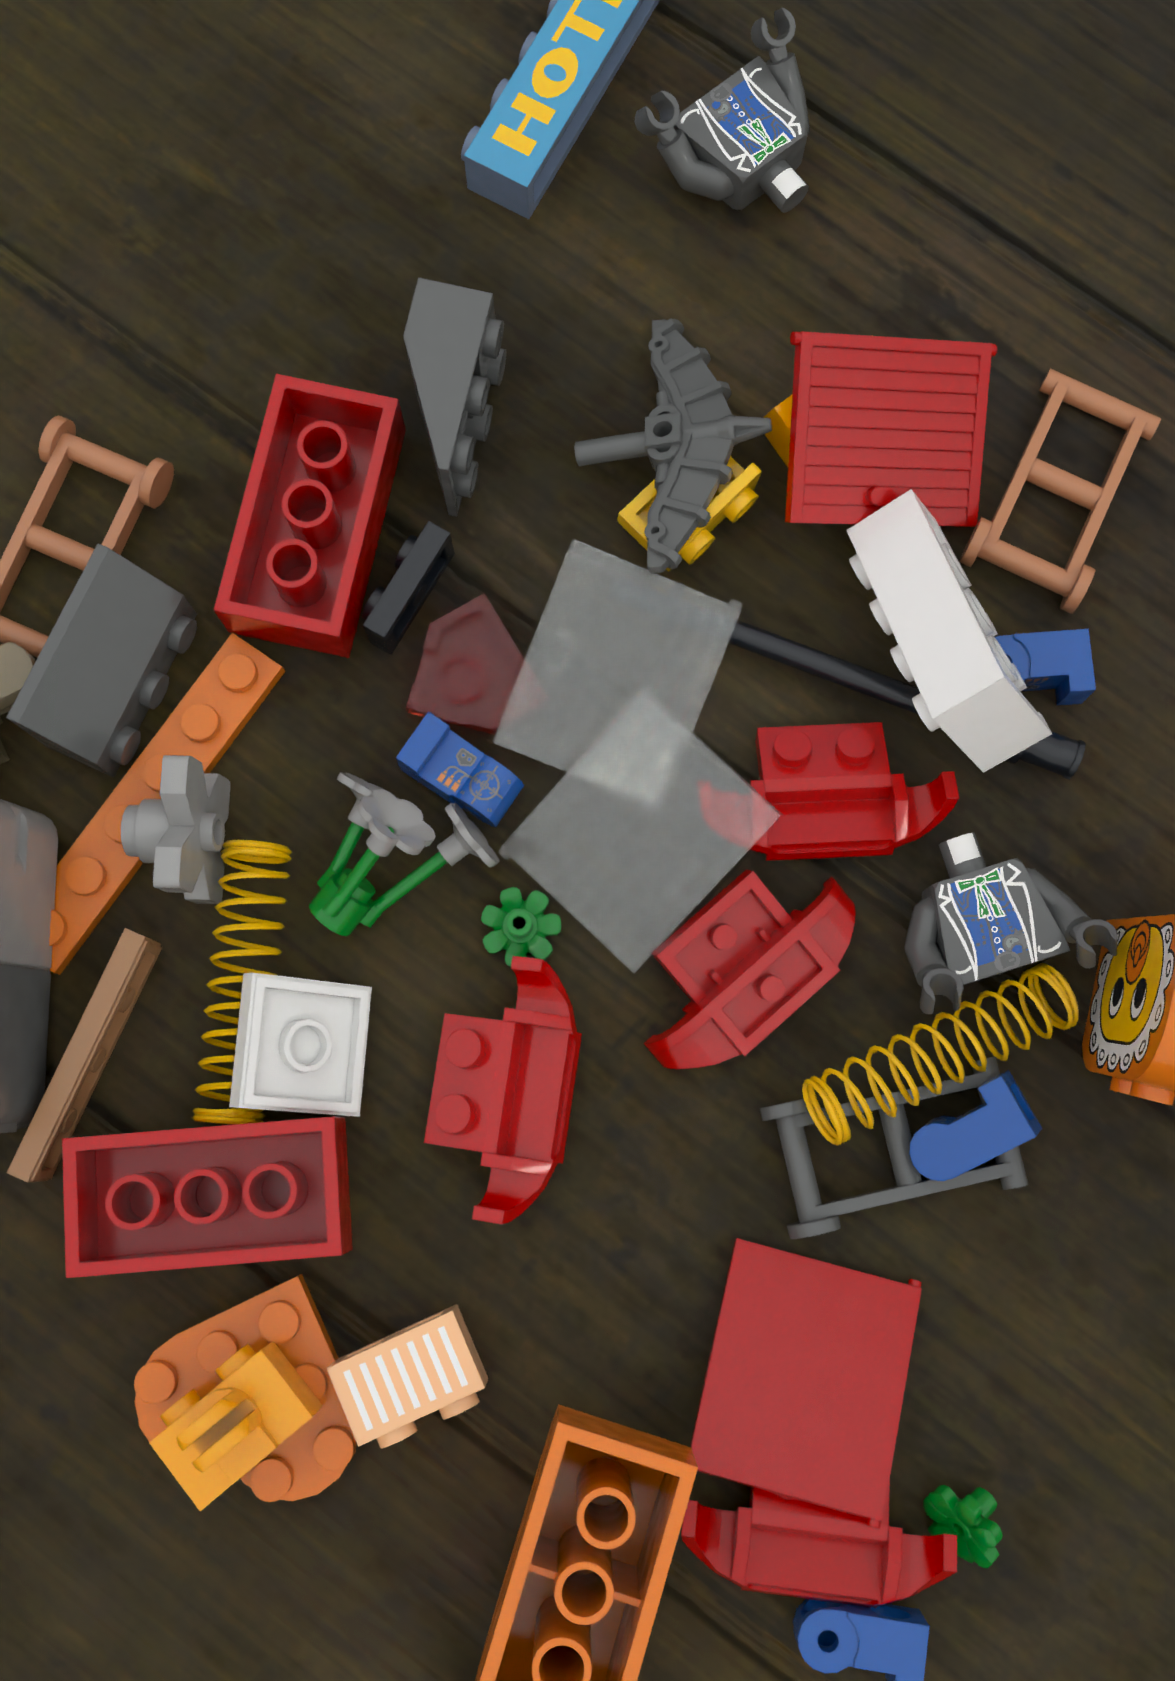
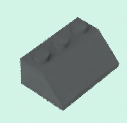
M98 543L6 718L47 748L114 778L120 765H127L134 757L141 740V733L138 730L149 708L153 710L162 702L169 685L167 673L177 653H185L195 637L197 630L196 611L183 594L110 548Z

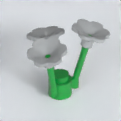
M340 772L337 780L349 787L357 800L348 816V819L352 821L331 865L318 880L317 884L321 889L309 903V909L314 917L329 930L342 936H349L359 923L371 928L386 909L445 864L449 863L453 866L468 854L481 858L490 868L499 863L500 860L488 845V841L483 833L468 818L462 808L457 803H450L445 807V810L452 820L454 833L437 845L439 852L375 901L371 898L376 893V890L365 877L379 857L388 856L395 846L407 854L418 855L424 847L431 845L435 839V833L423 821L421 810L410 801L399 799L387 790L368 783L355 775ZM364 829H369L371 835L366 840L368 849L353 869L345 868Z

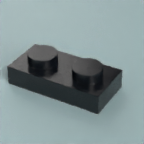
M428 521L419 537L411 535L404 542L395 561V567L398 569L386 589L382 586L375 589L363 610L362 618L366 620L363 627L372 645L392 655L455 554L451 534L448 531Z

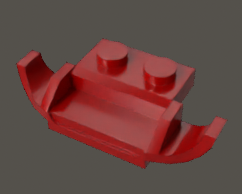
M882 722L757 728L755 743L760 780H751L749 794H724L714 788L713 782L700 783L704 818L712 829L739 847L764 853L766 861L893 855L894 848L915 841L936 827L952 811L959 800L954 771L941 772L938 778L932 782L915 787H906L903 773H890Z
M745 870L651 953L691 1000L682 1009L686 1015L665 1032L652 1035L643 1043L663 1067L669 1069L699 1068L716 1065L739 1055L746 1056L841 971L838 965L850 944L856 912L855 904L832 876L823 883L824 888L809 906L803 911L794 909L788 914L754 871Z
M513 956L511 969L515 972L518 984L516 1009L505 1008L503 1020L444 1014L424 1143L482 1152L480 1166L491 1167L487 1191L481 1202L474 1206L472 1219L501 1225L509 1223L521 1215L546 1188L557 1164H563L582 1033L577 1032L571 1001L552 967L543 959Z
M890 1479L880 1529L866 1526V1518L751 1486L749 1508L738 1507L736 1511L706 1507L699 1504L698 1501L689 1500L682 1523L681 1537L686 1546L712 1571L740 1586L741 1590L877 1608L881 1605L907 1599L957 1572V1535L944 1533L933 1536L902 1534L903 1528L889 1526Z

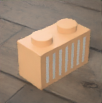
M457 1304L344 1355L327 1367L358 1447L374 1439H377L381 1449L391 1446L416 1433L418 1429L414 1421L439 1410L444 1420L472 1408L480 1402L476 1392L484 1389L488 1381L484 1366Z

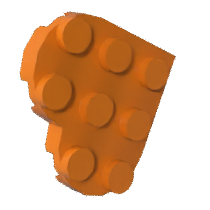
M302 1274L176 1334L152 1353L146 1365L137 1372L134 1380L136 1392L134 1402L139 1427L150 1442L167 1428L159 1416L192 1389H195L198 1395L203 1398L218 1386L222 1380L215 1370L248 1343L257 1353L274 1341L323 1407L309 1421L240 1478L245 1485L252 1489L257 1498L265 1502H275L278 1500L296 1501L318 1495L340 1478L355 1454L357 1446L327 1371V1367L338 1359V1355Z

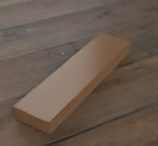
M127 928L124 929L6 1172L7 1174L27 1183L52 1179L62 1158V1138L72 1137L162 950V947H160L161 943Z

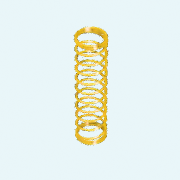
M254 840L226 841L223 843L224 849L221 851L222 855L220 857L231 867L247 872L224 875L217 882L223 889L245 898L227 899L219 902L215 908L221 915L245 923L220 926L212 934L216 939L224 943L246 949L217 952L209 959L220 968L242 974L261 973L277 975L217 960L232 956L279 955L282 953L279 948L248 943L223 936L219 933L253 929L281 930L285 926L279 922L239 915L221 907L237 904H285L287 900L283 897L238 889L224 882L241 878L287 879L290 877L287 872L256 868L231 859L254 863L280 864L292 859L289 856L292 851L287 846L271 842ZM243 975L215 978L206 985L211 991L241 999L240 992L215 985L243 982ZM240 1002L213 1004L203 1011L211 1018L238 1025L239 1018L213 1011L240 1008ZM238 1028L207 1031L200 1037L211 1045L235 1050L236 1044L211 1037L237 1035ZM235 1055L207 1057L200 1060L198 1064L203 1069L233 1076V1069L209 1063L234 1062ZM232 1082L202 1084L195 1088V1091L205 1097L230 1102V1095L208 1090L231 1089ZM195 1108L193 1110L195 1115L191 1118L197 1122L247 1124L264 1122L262 1119L265 1115L260 1113L263 1111L261 1109Z
M1040 963L1031 969L1023 971L1019 982L1009 979L1003 981L997 993L988 990L981 992L976 1000V1004L966 1001L961 1002L960 1009L955 1011L954 1015L945 1012L936 1014L932 1027L922 1023L914 1025L910 1038L899 1034L892 1036L888 1050L876 1045L870 1047L866 1055V1062L852 1056L847 1058L843 1073L828 1068L824 1070L821 1079L816 1076L805 1079L802 1087L803 1098L813 1122L825 1139L836 1146L849 1141L851 1138V1130L845 1113L832 1089L826 1084L827 1076L834 1074L844 1081L848 1099L860 1122L866 1128L873 1129L874 1118L859 1089L849 1079V1066L853 1063H858L866 1069L872 1092L882 1110L888 1116L896 1117L897 1107L895 1100L881 1076L871 1066L872 1054L877 1051L882 1052L888 1057L893 1078L903 1097L911 1105L918 1106L920 1096L915 1082L905 1066L893 1054L894 1044L899 1040L905 1041L910 1045L914 1064L926 1087L934 1094H941L942 1082L938 1071L926 1052L916 1043L917 1031L922 1029L932 1033L938 1059L949 1077L959 1084L963 1083L965 1076L963 1065L948 1040L937 1031L939 1021L944 1018L954 1022L956 1038L970 1065L979 1072H985L987 1060L981 1044L967 1025L959 1019L961 1010L966 1007L975 1010L979 1031L991 1053L999 1060L1007 1061L1009 1056L1007 1041L995 1020L981 1008L982 1000L988 996L997 999L999 1016L1010 1039L1019 1048L1029 1050L1031 1037L1027 1025L1017 1009L1002 996L1004 989L1008 986L1018 987V995L1023 1013L1032 1029L1042 1038H1051L1053 1026L1062 1030L1076 1026L1079 1018V1009L1075 994L1069 983L1054 967ZM1026 977H1028L1029 988L1024 986V981ZM1039 977L1047 981L1063 1001L1068 1012L1067 1022L1063 1021L1049 1006L1042 993ZM1024 992L1033 1000L1037 1009L1042 1014L1046 1022L1047 1033H1044L1032 1018L1025 1001ZM1003 1004L1011 1011L1019 1023L1026 1044L1021 1043L1012 1031L1004 1013ZM982 1016L997 1034L1004 1055L997 1051L989 1039ZM961 1029L975 1046L982 1066L976 1063L967 1049ZM939 1041L951 1055L957 1067L959 1077L955 1075L948 1065ZM918 1054L928 1066L937 1088L933 1086L924 1072ZM896 1066L906 1079L912 1091L914 1099L905 1089L900 1079ZM876 1082L884 1092L889 1102L890 1109L884 1102L877 1088ZM815 1090L823 1099L825 1109L835 1130L826 1119L818 1103ZM855 1097L857 1098V1100H858L859 1103L861 1104V1106H862V1108H863V1110H864V1112H865V1115H866V1117H867V1120H866V1118L864 1117V1115L862 1114V1112H861V1110H860V1108H859V1106H858V1104H857V1102H856V1100H855Z

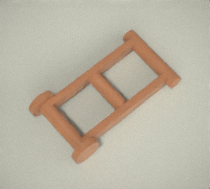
M1050 368L1039 389L1040 392L1049 395V398L992 521L983 517L980 518L965 546L959 563L971 567L976 558L979 557L1064 596L1060 609L1073 614L1084 598L1095 574V569L1084 564L1138 440L1140 437L1150 440L1157 430L1161 418ZM1062 402L1126 430L1101 487L1036 458ZM1025 481L1090 510L1064 569L999 539Z
M59 415L53 417L46 425L39 442V457L47 465L0 560V612L31 549L82 571L94 551L89 546L42 527L73 461L130 485L102 543L103 546L110 548L119 555H121L144 505L155 509L167 497L174 476L173 464L164 459L155 458L146 466L76 436V427L73 421ZM0 615V642H13L25 649L31 656L38 658L49 636Z

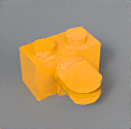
M274 1341L257 1353L249 1343L246 1344L215 1370L222 1382L206 1396L201 1398L195 1389H192L159 1416L167 1428L150 1441L149 1444L199 1511H202L256 1466L323 1407Z

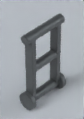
M996 1057L986 1058L987 1067L985 1072H979L972 1067L973 1074L964 1076L963 1083L959 1084L952 1079L941 1081L942 1092L939 1095L932 1093L926 1085L918 1086L920 1100L976 1087L978 1090L983 1083L1000 1074ZM980 1059L975 1060L978 1065L982 1066ZM906 1089L910 1096L914 1099L911 1089ZM978 1090L981 1104L985 1103V1100L982 1097L980 1091ZM900 1091L891 1092L897 1107L896 1117L892 1118L882 1110L875 1096L865 1098L871 1111H879L897 1186L822 1203L804 1126L815 1123L808 1112L804 1099L759 1108L762 1121L775 1119L799 1218L798 1222L787 1225L790 1239L806 1238L841 1229L838 1216L841 1214L1000 1178L1003 1190L1029 1185L1020 1148L1017 1146L995 1157L996 1163L973 1168L953 1179L946 1181L922 1180V1176L914 1167L909 1154L912 1135L904 1104L909 1102L906 1101ZM882 1094L881 1096L884 1102L890 1109L889 1102L885 1094ZM856 1100L861 1112L865 1113L859 1101ZM850 1102L840 1104L846 1117L856 1115ZM825 1107L821 1108L826 1119L829 1121L830 1119Z

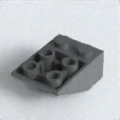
M418 277L403 337L418 403L448 515L457 517L462 497L472 498L476 486L479 464L477 461H472L476 440L486 442L490 430L493 407L486 404L490 385L500 386L504 374L506 349L501 348L504 321L495 319L493 293Z

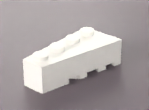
M910 489L847 529L846 531L857 553L849 558L850 564L863 586L867 590L873 588L877 598L869 603L870 609L887 635L893 633L898 645L890 649L892 658L908 682L915 680L920 693L914 696L912 701L926 727L931 732L941 728L983 773L1052 735L1042 714L1037 712L1021 693L1022 690L1027 688L1016 666L1013 663L1011 664L1003 648L994 637L998 633L988 614L984 611L973 592L968 588L972 585L939 524L913 490Z

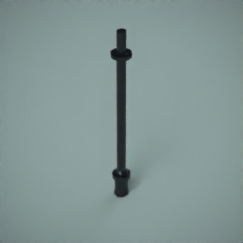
M614 573L610 579L605 597L660 617L656 633L665 635L670 629L672 622L918 714L912 698L920 693L918 687L681 599L684 591L683 582L675 580L668 594ZM1051 731L1052 735L1005 761L1015 764L1020 759L1062 775L1063 778L1070 780L1081 763L1086 743L1082 740L1077 741Z

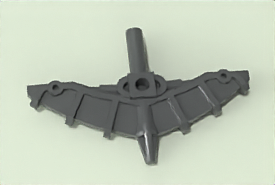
M678 319L652 320V339L648 347L651 353V367L658 381L659 392L656 394L657 407L651 411L649 417H645V431L576 441L574 446L578 466L649 457L652 468L656 472L654 488L657 490L656 497L648 511V525L644 531L647 539V568L650 574L664 572L667 567L671 569L677 568L682 561L681 555L678 552L696 527L702 528L708 524L711 516L706 509L714 497L719 484L724 485L729 482L733 474L732 469L727 464L734 446L772 431L771 418L732 415L727 404L728 399L732 395L729 384L716 380L707 367L711 360L710 354L706 348H694L682 336L684 327Z

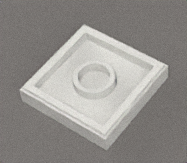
M243 973L229 1107L360 1117L372 987L261 973Z

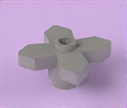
M164 755L160 783L161 799H144L140 805L127 806L123 813L121 842L124 852L128 856L139 857L143 863H154V888L165 892L184 893L185 900L196 904H218L222 901L223 888L217 881L224 876L225 870L223 860L220 857V850L223 847L225 838L224 824L229 814L230 781L220 774L204 773L202 762L192 756Z

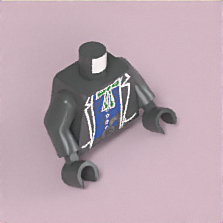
M785 8L774 11V22L778 27L776 39L772 38L768 33L767 24L763 17L756 20L752 26L751 40L754 45L760 50L768 51L770 59L766 63L760 56L756 57L682 112H680L676 98L671 93L660 91L652 95L651 101L660 114L659 122L648 107L645 106L637 110L635 114L637 130L647 136L657 135L660 140L657 144V149L683 190L716 201L722 200L732 209L736 210L744 209L765 193L783 213L792 210L806 196L809 186L795 170L802 163L810 126L805 90L795 53H787L786 44L791 41L795 34L796 25L793 15Z
M968 833L938 844L950 879L932 884L922 891V900L913 908L904 945L906 956L917 983L922 987L920 1009L925 1014H933L935 1005L934 995L948 997L953 1003L954 1011L960 1009L964 985L1068 952L1070 949L1067 942L1076 943V959L1079 965L1084 968H1093L1096 966V953L1091 946H1104L1112 956H1116L1118 939L1117 931L1113 925L1101 919H1091L1068 895L1037 870L1025 868L1023 862L1018 858L987 867L975 833Z

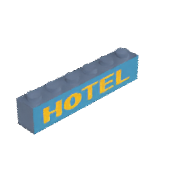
M550 0L547 19L538 33L532 31L527 36L520 51L519 65L510 80L502 79L496 87L490 104V113L481 128L474 126L464 141L461 159L465 162L467 188L530 219L660 0Z

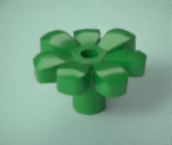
M517 887L503 890L500 894L503 907L498 908L493 905H487L482 912V923L494 929L484 936L482 940L484 948L489 954H497L502 950H506L505 962L510 968L513 956L527 957V954L530 953L534 958L545 961L553 953L552 945L546 939V936H557L561 932L560 916L557 914L544 915V911L549 905V899L538 890L531 892L525 901ZM516 923H525V926L522 929L515 928Z
M939 1485L923 1500L925 1513L933 1520L932 1524L928 1527L931 1536L943 1533L957 1535L958 1557L969 1563L975 1561L982 1568H989L999 1556L995 1546L1001 1541L1003 1535L999 1525L988 1519L997 1508V1502L990 1492L984 1488L977 1487L971 1494L966 1495L961 1500L949 1486Z

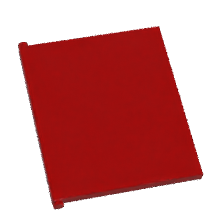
M793 331L790 335V343L795 345L785 522L857 524L912 489L936 519L939 526L976 527L978 522L991 357L996 355L997 345L980 342Z
M736 1238L690 1443L698 1465L697 1472L866 1518V1526L880 1529L891 1474L922 1282L909 1279L908 1284Z

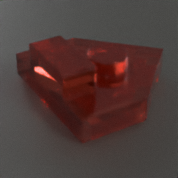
M485 593L430 623L415 683L412 684L406 705L408 713L425 717L429 711L443 722L494 735L548 704L547 696Z

